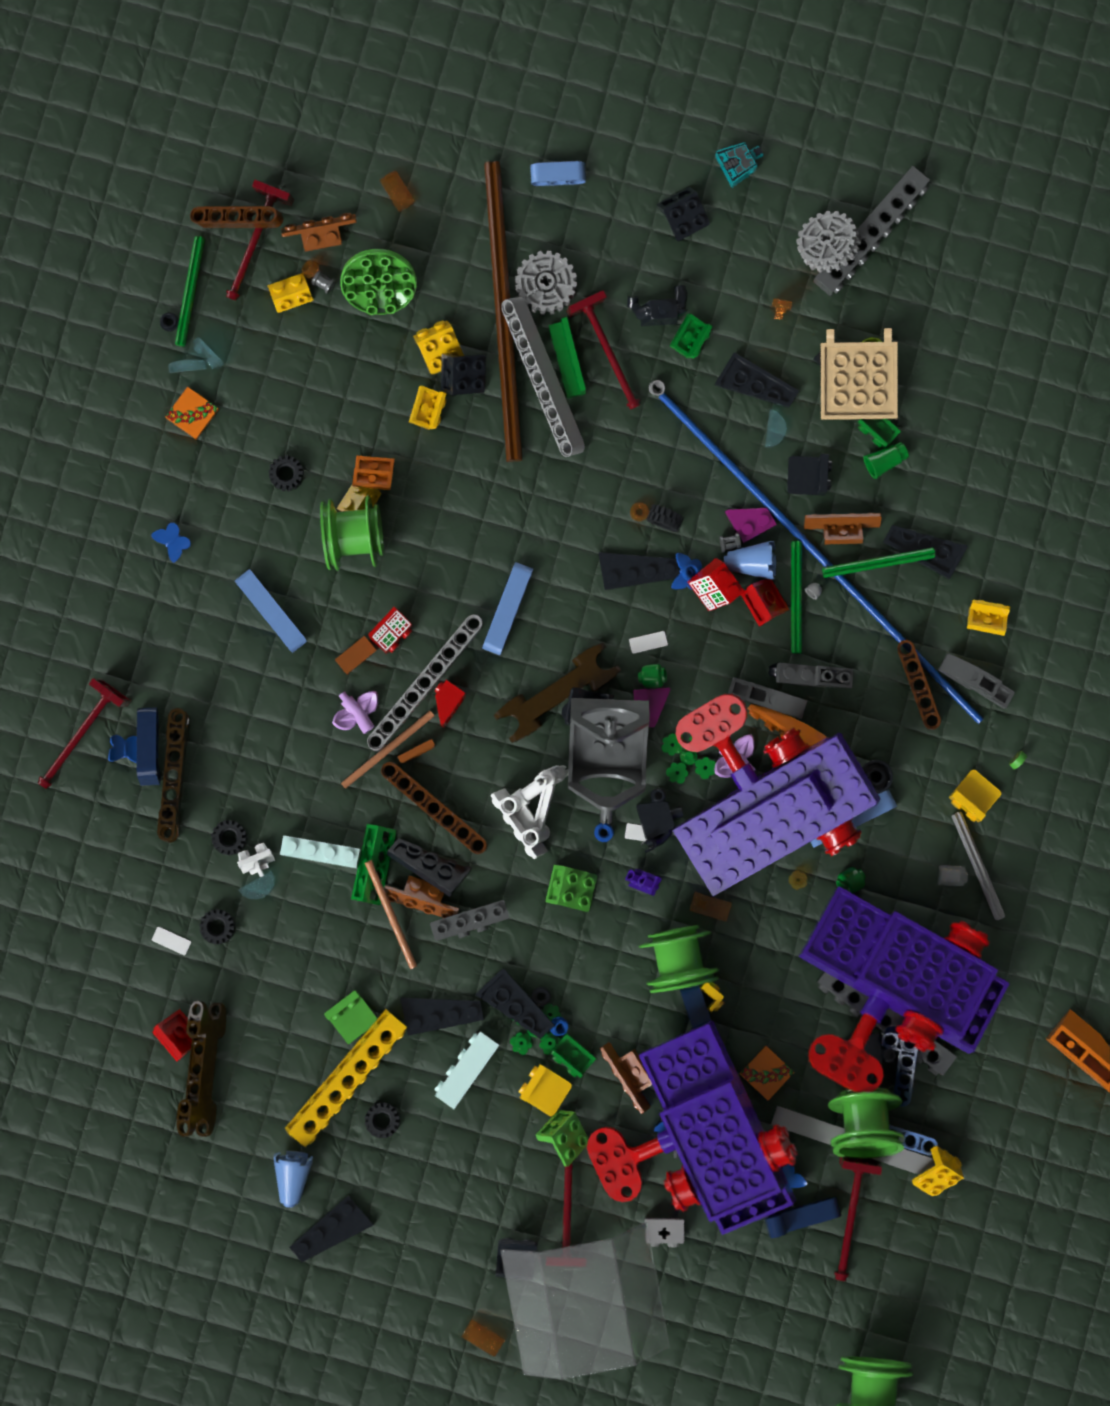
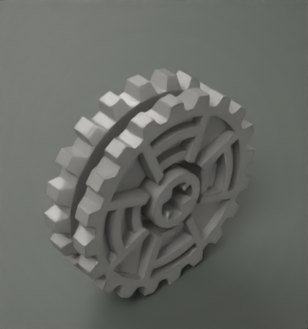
M826 211L824 215L818 213L816 218L811 217L808 224L804 223L802 226L803 231L798 233L800 238L796 241L799 245L797 249L801 253L800 255L804 259V263L809 265L812 270L817 268L818 272L821 273L823 270H826L827 273L831 272L832 269L838 271L842 265L846 267L848 261L855 258L854 253L859 251L857 245L861 243L858 238L860 237L859 232L856 231L853 220L844 213L840 215L839 211H835L833 214L830 211Z
M539 251L537 256L531 254L529 255V260L524 259L522 267H518V276L515 277V284H517L516 293H519V297L524 298L527 306L531 307L534 313L537 310L540 311L541 315H545L546 312H549L550 315L554 314V310L560 312L563 310V305L568 306L570 304L569 298L573 299L575 296L574 290H576L577 282H575L577 276L576 273H572L574 267L572 264L568 265L567 258L561 259L559 253L552 255L551 251H547L546 254ZM547 279L549 286H545L543 280Z

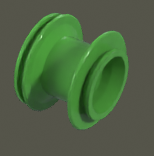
M368 494L365 498V509L337 512L331 498L328 500V504L325 501H321V534L328 570H332L334 566L339 571L342 556L369 553L372 564L376 567L378 553L380 556H384L383 528L379 505L375 504L373 508Z
M699 925L647 935L648 938L652 939V942L640 944L639 948L654 946L659 977L646 983L648 986L653 985L650 993L691 987L719 979L718 976H714V973L719 971L718 968L709 969L703 967L697 938L709 935L711 931L697 932Z
M877 1088L872 1092L856 1093L851 1090H845L839 1093L838 1097L828 1103L829 1109L842 1113L844 1119V1134L834 1137L830 1142L833 1146V1153L843 1158L871 1159L887 1157L903 1151L905 1136L901 1133L890 1131L888 1111L899 1107L902 1104V1099L884 1088Z
M842 1356L841 1361H844V1364H840L838 1367L853 1373L850 1403H837L835 1406H896L898 1378L912 1376L913 1372L908 1371V1368H912V1364L881 1358Z

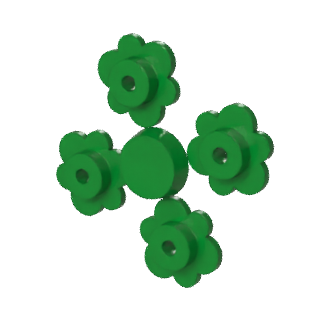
M672 733L668 737L663 738L662 751L668 752L670 756H673L675 753H681L680 759L683 762L678 764L672 763L671 767L666 770V775L670 777L671 782L682 784L685 781V777L688 776V771L685 770L686 765L694 763L696 766L695 773L700 774L702 779H708L709 776L715 774V761H709L708 757H704L703 760H697L696 752L686 749L682 751L683 748L678 743L676 734Z
M548 1003L544 1006V1009H541L551 1021L556 1017H562L558 1012V1006L553 1007L552 1004ZM527 1030L528 1034L519 1032L516 1034V1037H512L510 1044L513 1046L514 1052L524 1055L532 1047L531 1037H538ZM552 1033L546 1034L541 1039L539 1047L543 1049L546 1055L552 1054V1049L561 1039L555 1037Z

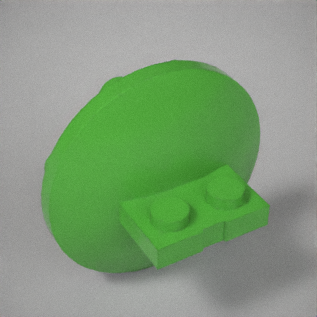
M369 249L354 255L347 261L342 269L340 285L344 297L352 306L369 315L393 314L409 304L416 292L417 278L412 265L400 254L386 249ZM385 308L386 312L377 313V309Z

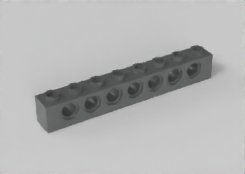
M912 166L856 230L860 235L858 238L865 245L866 249L854 253L855 258L852 264H848L846 267L844 265L840 266V270H838L841 273L840 278L833 277L832 271L827 273L826 270H823L822 273L819 272L813 282L830 297L834 292L838 294L844 287L842 284L846 278L850 280L856 273L854 269L858 264L862 266L869 258L866 255L870 251L874 252L881 244L879 240L882 237L887 238L893 230L891 228L894 223L899 224L905 217L903 213L906 209L911 210L917 203L915 199L927 192L929 189L927 185L930 180ZM911 187L914 190V193L908 194L905 191V188ZM899 201L902 204V207L896 208L893 205V202ZM887 215L890 221L884 222L880 216ZM875 229L878 235L872 236L868 230Z
M823 972L816 981L820 984L818 988L826 994L828 992L832 993L835 996L834 1000L840 1005H848L850 1007L849 1011L856 1017L863 1016L861 1010L868 996L842 982L843 989L836 991L833 984L838 979ZM852 992H856L859 996L856 1003H852L849 1000V995ZM888 1008L885 1015L889 1017L890 1023L887 1026L876 1023L875 1027L882 1031L880 1034L883 1036L887 1027L901 1025L905 1018ZM887 1035L889 1039H896L893 1035ZM935 1041L936 1047L934 1051L937 1055L934 1061L928 1060L927 1054L931 1050L926 1049L925 1052L919 1050L918 1063L922 1064L924 1062L928 1065L927 1070L935 1076L938 1074L943 1076L957 1057Z

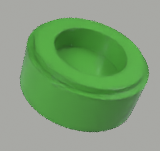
M1023 751L1018 752L1011 759L1009 765L1013 769H1017L1024 763L1027 755Z

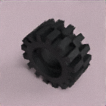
M285 455V457L279 456V459H274L273 464H270L269 478L277 489L289 492L292 489H297V486L302 484L304 471L300 462L294 457H289L288 455ZM286 466L294 471L293 477L287 481L279 477L280 469Z
M652 505L646 520L662 529L678 532L684 517L671 509Z
M225 820L218 823L214 827L213 833H211V841L214 848L225 855L238 854L247 843L246 830L241 824L233 820ZM227 830L234 831L237 836L236 842L232 845H226L222 841V835Z
M210 910L204 914V917L201 918V923H199L200 934H202V937L207 942L212 944L226 943L235 933L234 919L224 910ZM215 919L222 920L225 925L224 931L218 935L210 930V924Z
M377 1103L365 1115L367 1131L377 1138H387L393 1135L400 1124L399 1112L389 1103ZM379 1113H386L390 1118V1123L385 1128H380L375 1124V1117Z

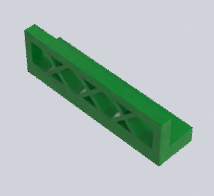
M567 317L561 318V322L548 325L566 396L569 399L585 395L586 388Z
M367 824L351 900L381 905L377 891L375 900L369 899L370 893L375 889L365 862L372 860L376 871L379 870L380 881L384 888L391 858L387 855V852L394 844L396 830ZM384 831L389 832L388 841L385 843L382 840ZM383 851L384 859L380 862L378 856Z

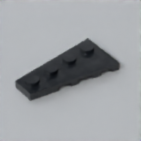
M735 352L714 386L786 408L791 406L799 390Z
M894 525L891 526L882 542L900 553L934 548L935 558L916 562L948 580L951 578L968 547L967 545L953 543L949 540L935 538L931 535H924Z
M598 552L605 591L673 580L679 575L677 560L673 558Z
M400 838L397 839L387 852L389 857L449 897L472 870L467 865L463 867L456 864L457 861L452 859L448 861L438 857L439 854L423 851L422 847Z
M504 968L475 994L540 1039L555 1027V1024Z
M400 998L408 1036L484 1020L480 1001Z
M348 1195L289 1248L301 1262H304L368 1229L374 1224Z

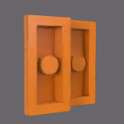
M356 456L352 487L391 490L394 459Z

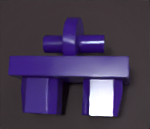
M635 869V871H628L625 880L630 882L629 887L655 896L656 890L659 889L658 883L661 882L662 878Z

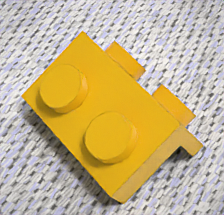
M303 273L267 285L277 313L313 301Z
M419 386L409 422L428 430L436 429L441 421V410L446 404V393Z
M351 485L336 509L340 512L365 509L367 494L371 498L372 506H374L381 492L378 489L352 487Z
M973 600L969 608L967 629L1004 636L1010 607L1003 604L985 602L984 600Z
M713 982L702 984L700 989L714 1000L707 1008L708 1011H718L724 1004L722 1001L724 996L718 992L720 988Z

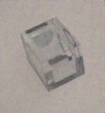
M939 866L938 885L962 887L964 883H967L968 872L965 871V867Z

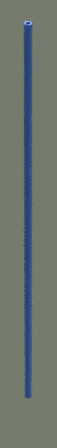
M665 393L659 396V399L802 542V545L824 567L834 566ZM844 575L834 576L898 643L906 640ZM909 643L901 645L908 653L911 652L912 647ZM916 650L921 666L979 724L984 718Z

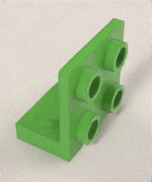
M554 865L545 902L589 912L597 875L565 866Z
M356 990L324 1013L325 1017L332 1022L347 1044H350L365 1033L378 1019Z
M558 1110L536 1134L538 1141L549 1142L554 1145L562 1163L567 1167L584 1150L589 1139L576 1113L565 1110Z

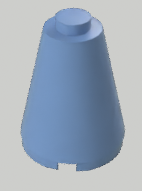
M768 541L729 551L727 556H724V563L732 572L775 579L776 555L772 553V550H776L774 541Z
M286 1151V1155H281V1152L274 1154L279 1198L285 1207H295L300 1202L313 1163V1157L308 1158L307 1153Z

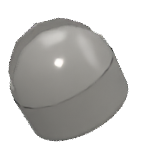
M654 380L649 385V391L652 395L659 396L664 393L665 385L660 380ZM653 385H654L655 387H657L658 389H660V390H659V391H656V390L653 388Z
M811 583L805 589V592L812 599L816 600L822 593V587L818 583Z

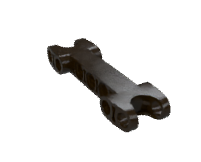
M604 643L595 645L575 657L572 662L576 669L528 701L523 694H520L507 702L493 715L496 721L507 716H513L518 720V730L509 737L511 743L517 742L540 729L543 724L539 717L569 698L572 687L582 689L588 685L592 692H595L610 682L621 671L619 665L608 670H603L597 666L596 658L606 648Z
M180 708L172 709L168 715L162 799L158 816V837L168 843L175 842L179 837L186 746L190 727L189 715ZM179 714H183L182 720L176 722V717ZM178 751L180 759L174 762L171 760V754ZM176 770L179 776L177 780L171 781L169 774ZM170 790H175L177 793L176 798L173 800H169L167 797V793ZM171 829V836L166 838L165 831Z
M195 1001L189 1009L187 1034L192 1038L186 1097L180 1101L177 1111V1131L183 1137L191 1136L195 1129L199 1136L208 1137L214 1130L217 1106L212 1100L217 1045L218 1039L223 1038L226 1029V1008L220 1002L212 1003L208 1009L205 1002ZM198 1005H200L201 1011L199 1014H197L196 1010ZM217 1006H218L219 1009H220V1012H219V1015H218V1016L216 1015V1012H215ZM185 1123L188 1126V1131L186 1133L184 1132ZM204 1124L207 1125V1130L205 1133L203 1132Z

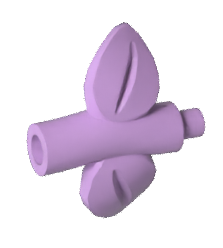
M376 691L363 693L358 697L357 701L352 696L349 697L346 692L339 695L343 701L341 704L345 709L339 710L333 718L332 723L336 728L350 730L357 723L363 734H366L375 727L368 715L375 712L378 706V694Z
M752 734L745 735L734 743L745 764H750L747 759L755 751V741ZM724 757L719 758L715 764V774L722 778L731 777L732 770Z

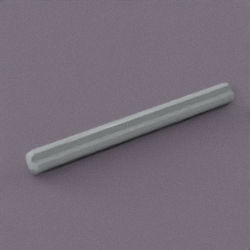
M957 812L952 815V819L995 920L1003 919L1005 913L962 812Z

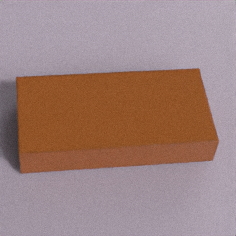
M363 636L337 657L335 661L348 675L377 650Z
M431 739L398 756L401 764H404L435 748V744Z

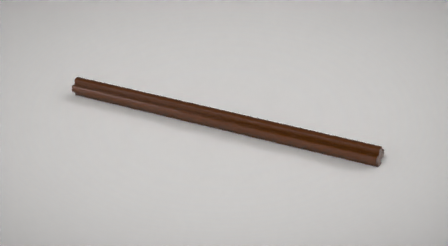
M495 161L486 162L484 165L506 462L522 461L514 343L501 308L502 302L510 299L501 169L500 162Z

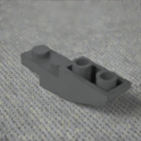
M946 654L938 669L965 688L976 691L1002 709L1007 708L1015 693L1001 684L1002 681L993 675L951 654Z
M777 663L776 683L812 687L852 688L853 669Z
M735 677L732 679L728 694L740 697L743 701L802 719L808 702Z

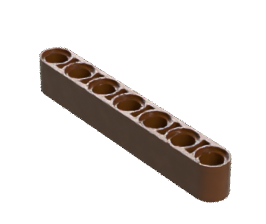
M387 762L383 764L381 768L383 777L474 854L480 855L486 851L487 844L484 838L395 763ZM388 766L395 768L393 776L385 774V769ZM404 778L410 781V786L406 789L401 788L399 785L400 781ZM417 791L424 792L425 797L422 801L414 799V794ZM432 803H436L440 807L439 811L435 814L429 812V806ZM448 815L454 818V823L451 826H446L443 823V819ZM461 828H466L469 831V835L464 839L460 838L458 831ZM477 840L482 841L484 844L483 849L480 851L473 849V843Z

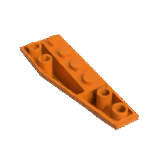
M750 704L747 708L753 718L756 720L760 718L765 722L764 725L769 730L779 732L781 734L780 738L793 727L796 730L800 729L799 735L805 744H809V747L827 737L811 726L775 710Z
M1070 1009L1047 1036L1046 1040L1110 1093V1047L1100 1033Z

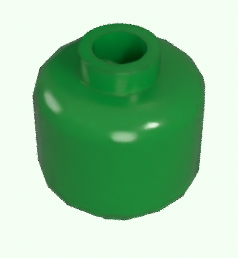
M660 664L644 665L641 672L638 673L639 683L643 684L647 690L662 688L664 683H667L666 668H663Z
M849 867L838 874L836 885L855 894L864 888L866 876L861 869Z

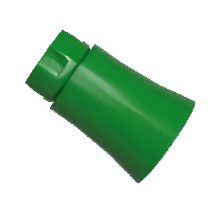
M899 442L877 452L864 455L863 459L869 474L874 479H877L888 470L908 459L909 455L905 445Z

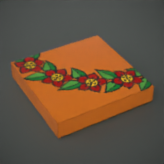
M187 387L165 418L197 440L219 409Z
M765 1046L739 1074L768 1101L794 1072Z

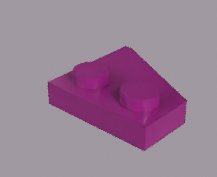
M767 508L725 511L743 544L777 525Z
M670 688L633 690L634 700L649 701L648 728L656 726Z

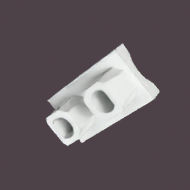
M264 843L255 846L257 854L250 856L248 850L238 853L239 862L237 863L243 874L250 871L251 875L258 873L262 877L264 876L262 870L269 868L268 863L275 861L272 852Z

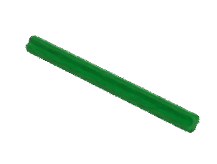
M201 236L194 237L175 344L181 347L186 345L205 243L204 237Z
M792 541L791 653L801 654L802 542Z
M934 548L824 567L822 573L823 577L827 578L935 558Z

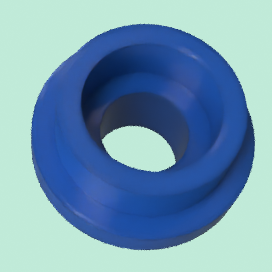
M600 823L594 830V835L600 842L611 840L614 834L613 828L607 823ZM602 829L607 830L608 834L606 836L600 834Z
M563 1017L554 1018L552 1022L555 1024V1027L550 1032L555 1036L566 1034L568 1031L567 1020Z

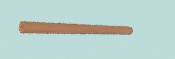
M429 710L341 782L345 789L431 720L434 714Z
M372 860L365 862L366 868L409 968H415L417 964Z

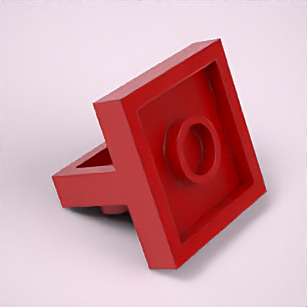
M764 579L753 583L741 594L759 627L789 610L772 579Z
M180 1009L157 1024L152 1032L176 1062L191 1050L192 1038L187 1034L188 1018Z

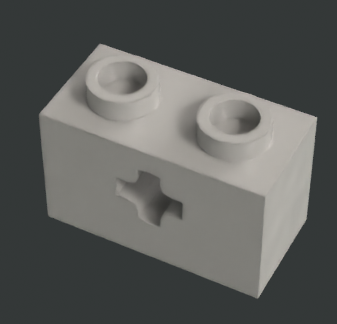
M644 1218V1243H648L649 1247H660V1243H668V1247H679V1244H684V1219ZM665 1227L669 1234H666L663 1238L661 1234H658V1231H662V1228Z

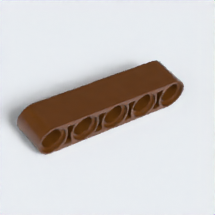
M270 206L195 207L190 213L191 220L202 228H277L281 226L284 220L283 215ZM202 214H204L203 219H202V220H199V219H200V216H201ZM239 214V218L234 220L235 216ZM257 214L255 220L252 221V217ZM274 214V218L270 221V216Z
M903 640L898 644L897 650L920 715L926 728L936 729L939 727L941 719L915 646L911 641ZM903 643L911 645L912 650L910 653L903 654L900 647ZM910 661H915L918 664V669L915 672H910L907 669V664ZM917 679H921L925 683L924 688L921 690H916L913 686L914 681ZM924 697L931 700V705L928 708H923L920 705V700ZM930 715L936 716L938 719L937 724L934 726H929L926 722Z

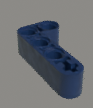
M157 707L137 709V777L141 786L161 784V772L158 765L159 714Z
M695 985L679 989L692 1028L694 1029L710 1022L711 1018L700 986Z
M889 1026L885 1029L881 1041L885 1048L900 1051L894 1095L902 1099L900 1106H907L913 1095L919 1049L915 1047L914 1043L911 1044L897 1037L899 1034L896 1031L897 1026ZM887 1035H893L896 1039L891 1040ZM908 1056L913 1061H906L904 1057ZM906 1074L910 1079H904L901 1075ZM902 1089H905V1094H904V1096H902V1093H901V1092H902Z
M830 1197L764 1217L769 1237L777 1238L793 1230L841 1217L842 1214L837 1197Z

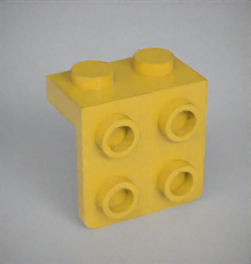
M448 320L439 321L429 329H421L413 336L431 374L441 371L443 353L464 356Z
M971 770L948 798L952 800V805L957 809H963L971 821L980 822L986 816V812L1001 796V791L979 772Z
M540 1064L539 1067L534 1066L529 1076L532 1078L529 1083L524 1082L520 1088V1099L525 1102L527 1101L547 1115L553 1116L572 1085Z
M937 1145L930 1149L935 1166L912 1180L914 1186L931 1196L941 1194L942 1191L956 1185L964 1178L960 1160Z

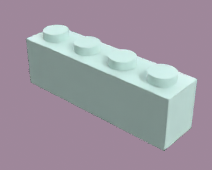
M284 835L280 851L282 856L356 869L358 868L361 849Z
M481 1031L479 1034H473L468 1041L471 1044L468 1050L463 1049L457 1057L460 1061L456 1067L452 1064L446 1073L449 1077L445 1082L440 1081L435 1088L437 1092L435 1096L453 1109H455L499 1046L498 1043Z

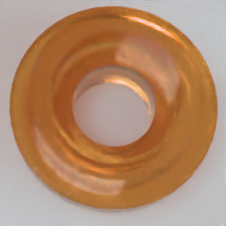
M308 260L302 267V272L306 278L314 277L319 271V263Z
M641 502L633 504L630 509L632 519L638 522L647 519L649 514L647 505ZM638 509L643 511V514L640 516L636 514Z

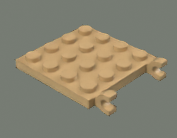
M884 328V342L834 343V329H826L827 343H821V420L898 419L897 342H892V328Z

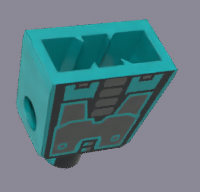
M740 143L716 151L715 157L731 187H734L756 171L757 163L755 160L763 157V152L759 146L749 150L746 143Z

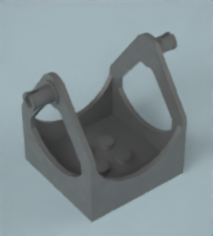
M571 698L568 789L600 809V822L605 824V819H607V824L612 823L613 810L644 793L646 790L649 701ZM610 777L629 781L635 784V786L615 797H601L578 782L590 778Z

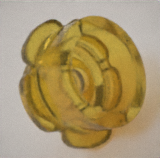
M794 871L789 876L788 881L793 889L799 890L807 885V876L804 872Z

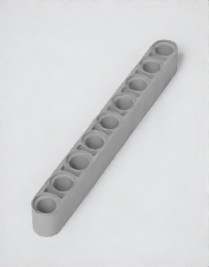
M522 297L504 300L501 306L502 312L561 454L569 457L582 453L585 448L584 441L526 301Z
M473 614L465 619L369 735L367 744L371 750L381 751L478 635L483 626L482 619L478 615ZM473 619L479 622V626L476 629H472L468 625ZM464 634L467 636V641L462 644L456 641L457 636ZM447 649H453L455 655L452 658H446L444 652ZM438 663L443 666L440 673L432 671L434 664ZM424 678L431 681L430 686L427 688L420 686V681ZM410 693L418 695L416 702L411 703L408 701ZM398 708L406 710L404 717L396 716L395 712ZM390 722L394 725L391 732L383 730L385 723ZM379 737L381 739L379 747L371 745L373 738Z
M779 1106L776 1108L771 1125L779 1124L781 1127L785 1126L788 1131L830 1144L834 1137L844 1134V1128ZM903 1149V1151L895 1155L871 1158L918 1175L935 1166L933 1158L907 1149Z

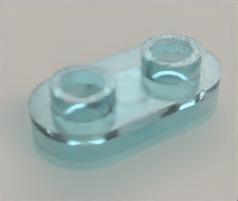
M197 337L193 341V349L199 355L204 354L208 358L206 362L212 369L215 367L220 369L224 365L222 360L202 339Z

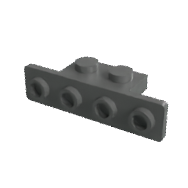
M502 900L431 922L430 926L435 941L456 935L462 938L469 936V931L477 929V932L488 930V925L509 919L505 902Z

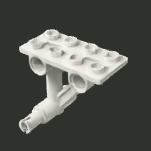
M564 765L552 766L540 772L532 783L523 789L517 790L512 795L505 788L491 794L494 806L501 810L503 819L507 824L511 825L514 829L515 837L522 841L526 853L533 857V859L548 852L542 843L550 835L549 827L545 825L555 785L562 782L568 776V769L565 770L567 767ZM541 793L536 816L534 817L527 805L531 799Z

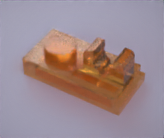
M397 171L390 172L380 179L382 186L398 212L415 203Z
M773 299L771 307L775 308L774 319L782 320L783 313H786V310H791L792 302Z
M695 892L689 911L726 922L732 903Z
M471 1319L461 1336L494 1357L505 1339Z

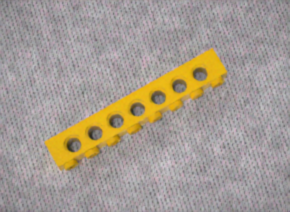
M385 1009L285 1127L287 1133L304 1147L313 1143L317 1137L316 1134L329 1124V1119L333 1114H337L341 1110L344 1101L353 1096L355 1088L367 1079V1074L371 1069H375L379 1065L382 1056L391 1051L393 1043L403 1037L407 1028L404 1023ZM389 1030V1035L381 1038L382 1033ZM373 1045H376V1050L372 1053H369V1048ZM364 1060L363 1066L356 1068L357 1062ZM351 1075V1080L349 1082L344 1083L343 1079L346 1076ZM333 1091H339L336 1097H330ZM320 1106H326L323 1112H318ZM307 1121H313L311 1127H305Z

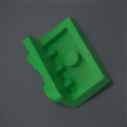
M687 314L669 346L686 358H695L700 354L701 346L709 338L713 326L703 323L692 314Z
M859 419L857 422L860 425L858 429L865 435L869 433L873 437L872 442L879 448L882 446L886 448L901 432L888 419Z
M568 1033L563 1036L551 1051L553 1054L552 1058L561 1065L563 1063L568 1067L567 1071L574 1077L578 1076L581 1078L596 1060L593 1054Z

